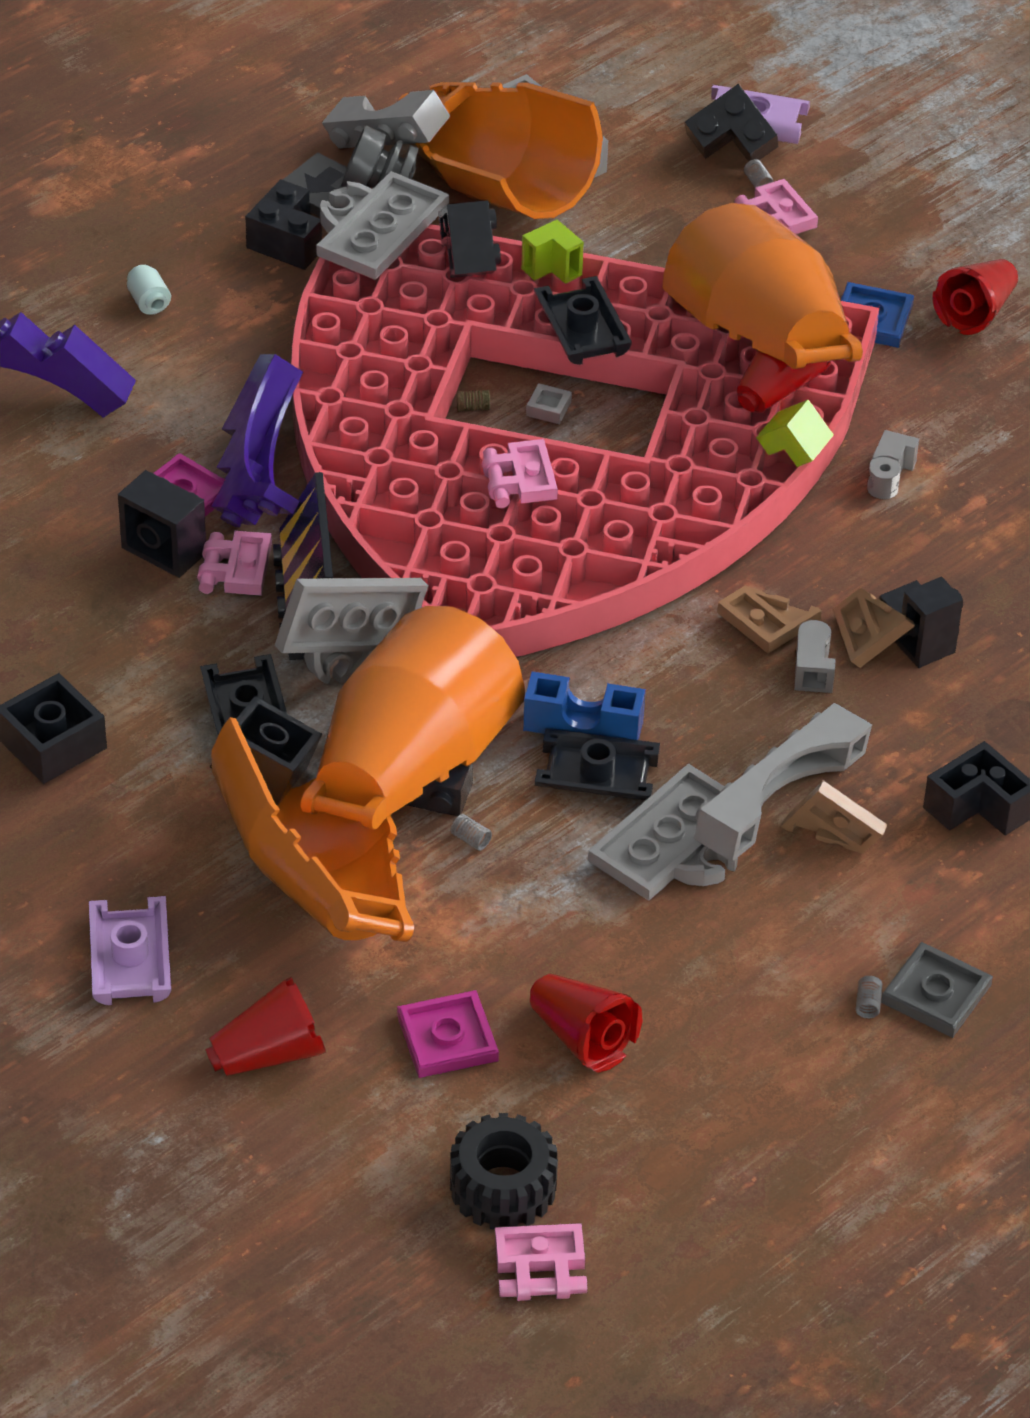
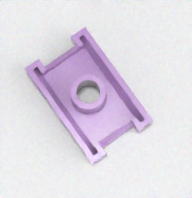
M713 85L711 99L716 100L731 88ZM744 90L776 132L778 141L798 144L802 123H796L799 114L807 116L810 101Z
M166 896L148 897V909L108 912L107 900L89 901L93 998L104 1005H112V998L153 996V1002L166 999L171 993Z

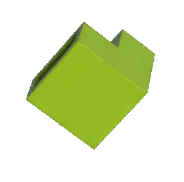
M556 219L522 235L521 269L534 281L552 272L566 284L582 276L584 242Z
M805 400L778 411L758 434L756 439L768 455L785 450L795 465L799 467L812 462L834 434L810 401Z

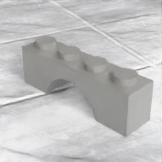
M434 90L410 92L395 104L377 111L374 110L366 96L343 97L322 124L327 130L331 141L338 148L355 147L365 125L386 134L384 145H394L397 140L403 141V144L426 143L431 141L449 119L450 114Z

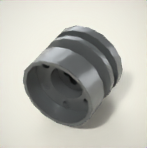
M365 125L339 188L347 187V181L374 188L391 171L412 179L416 169V155L419 148L410 145L404 158L398 155L403 141L397 140L388 152L383 149L386 134Z

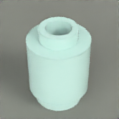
M138 265L129 272L127 288L143 313L157 314L169 305L171 293L156 269L148 265Z

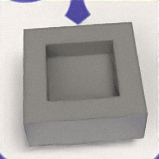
M538 383L526 405V416L560 425L571 404L572 392Z

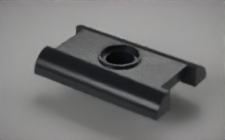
M597 276L582 279V288L579 290L554 295L549 286L534 288V292L568 359L573 364L581 365L585 358L614 353L616 357H619L630 349L632 341Z
M271 654L254 657L255 668L219 674L217 663L200 666L217 735H219L229 717L237 719L255 696L287 714Z
M546 728L543 738V753H550L547 769H537L535 786L647 800L653 793V784L646 783L649 766H658L660 743Z

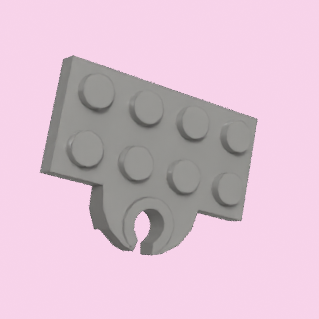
M392 171L373 189L360 183L347 181V187L339 188L329 193L330 203L322 200L320 203L321 225L328 234L317 244V256L376 280L438 217V212L449 204V194Z
M421 578L296 579L275 646L281 653H305L304 658L307 668L326 684L331 679L330 667L335 661L339 660L338 664L333 668L332 676L340 684L344 683L405 614L421 608L429 585Z
M687 764L588 850V861L648 901L673 879L696 886H707L724 881L725 869L721 865L710 864L707 861L720 860L726 865L728 870L735 871L738 858L731 862L694 839L697 825L695 815L698 808L704 801H711L720 794L724 786L690 764Z

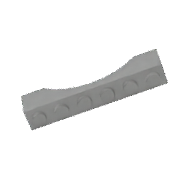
M833 703L822 713L817 712L802 729L794 730L787 741L778 748L773 747L763 760L756 765H750L740 778L733 783H727L720 794L711 801L706 800L700 805L695 815L697 825L694 839L733 862L755 844L762 814L761 807L776 790L789 782L805 776L846 770L865 754L872 724L836 703Z

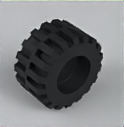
M499 1113L497 1118H492L489 1114L482 1116L480 1123L475 1121L466 1125V1132L459 1131L455 1137V1144H452L450 1152V1191H452L454 1204L460 1205V1213L465 1217L472 1215L473 1223L482 1226L485 1222L490 1224V1229L494 1230L495 1227L500 1226L516 1227L522 1222L528 1226L535 1222V1215L542 1218L547 1213L548 1205L553 1204L557 1187L558 1151L556 1145L552 1144V1136L548 1131L541 1132V1125L536 1121L529 1124L526 1122L525 1116L518 1114L516 1118L508 1117V1113ZM497 1167H508L519 1171V1173L501 1176L492 1174L488 1170Z

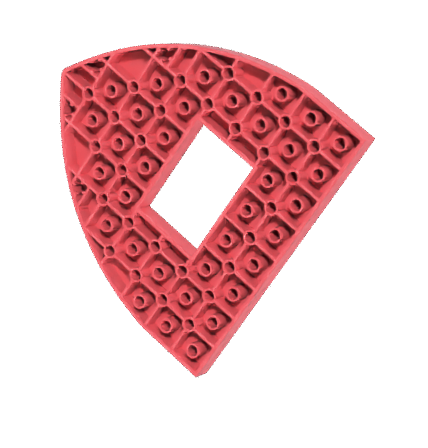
M430 224L376 280L319 257L299 303L292 343L291 364L303 371L292 395L293 424L301 466L307 485L315 472H323L328 530L361 578H421L429 585L421 608L424 606H448L479 617L503 637L515 657L553 648L626 623L688 593L744 556L789 516L820 479L845 438L876 340L879 308L841 301L849 332L862 345L863 355L860 361L833 360L825 372L764 412H750L740 405L736 389L757 349L752 348L753 341L741 336L740 340H734L729 337V330L719 325L718 329L715 330L704 326L662 289L665 268L583 253L582 276L565 284L551 272L534 281L521 269L522 241L493 236V244H499L501 263L496 265L495 272L492 274L450 278L447 246L442 247L440 226ZM597 276L630 337L632 345L622 356L616 357L614 353L585 358L583 359V364L577 365L568 359L534 292V288L549 286L554 295L579 290L582 288V279ZM471 357L666 395L645 457L446 419V416ZM809 400L834 436L812 462L799 467L795 465L785 450L768 455L756 439L758 434L778 411ZM544 439L558 488L557 499L521 503L519 494H510V504L505 508H498L495 500L490 498L487 487L490 481L484 475L481 465L484 459L483 451L487 448H494L497 454L508 453V443ZM504 472L503 477L513 476V472Z

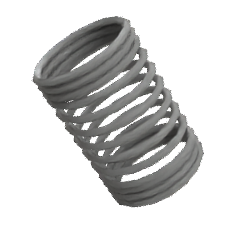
M754 159L745 165L744 173L755 188L759 187L757 185H765L768 180L770 183L773 182V178L760 160Z
M465 814L459 815L451 826V833L479 851L489 844L492 837L491 830L478 824V822H475V820H472ZM464 820V822L460 825L458 831L456 832L458 825L461 823V821ZM486 833L484 840H483L482 843L478 846V844H479L480 841L482 840L484 834Z
M864 976L859 980L856 1012L861 1017L874 1018L880 1013L883 983L879 978ZM863 982H874V983H876L877 985L872 984V983H864V984H862V983H863ZM868 984H869V985H874V986H876L877 988H875V987H873V986H863V985H868ZM861 1005H865V1006H875V1007L869 1008V1007H863V1006H861ZM860 1007L865 1008V1009H874V1010H870V1011H869V1010H863V1009H861Z

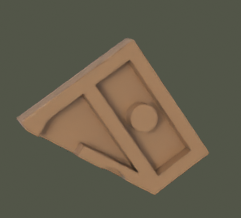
M746 585L720 600L717 607L719 615L768 654L796 637L799 627L803 622L809 620L821 621L822 610L811 606L809 611L789 606L790 599L768 595L762 590Z
M861 587L833 608L849 658L852 663L860 668L915 626L912 620Z
M823 780L785 817L781 827L790 832H793L795 826L817 832L816 840L829 844H839L845 849L863 854L883 836L887 824Z

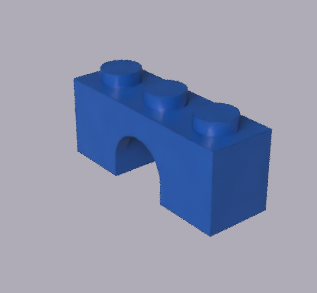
M531 672L524 698L523 731L544 734L545 729L548 728L639 740L644 720L646 689L607 683L602 700L587 702L578 699L572 694L569 688L570 677Z

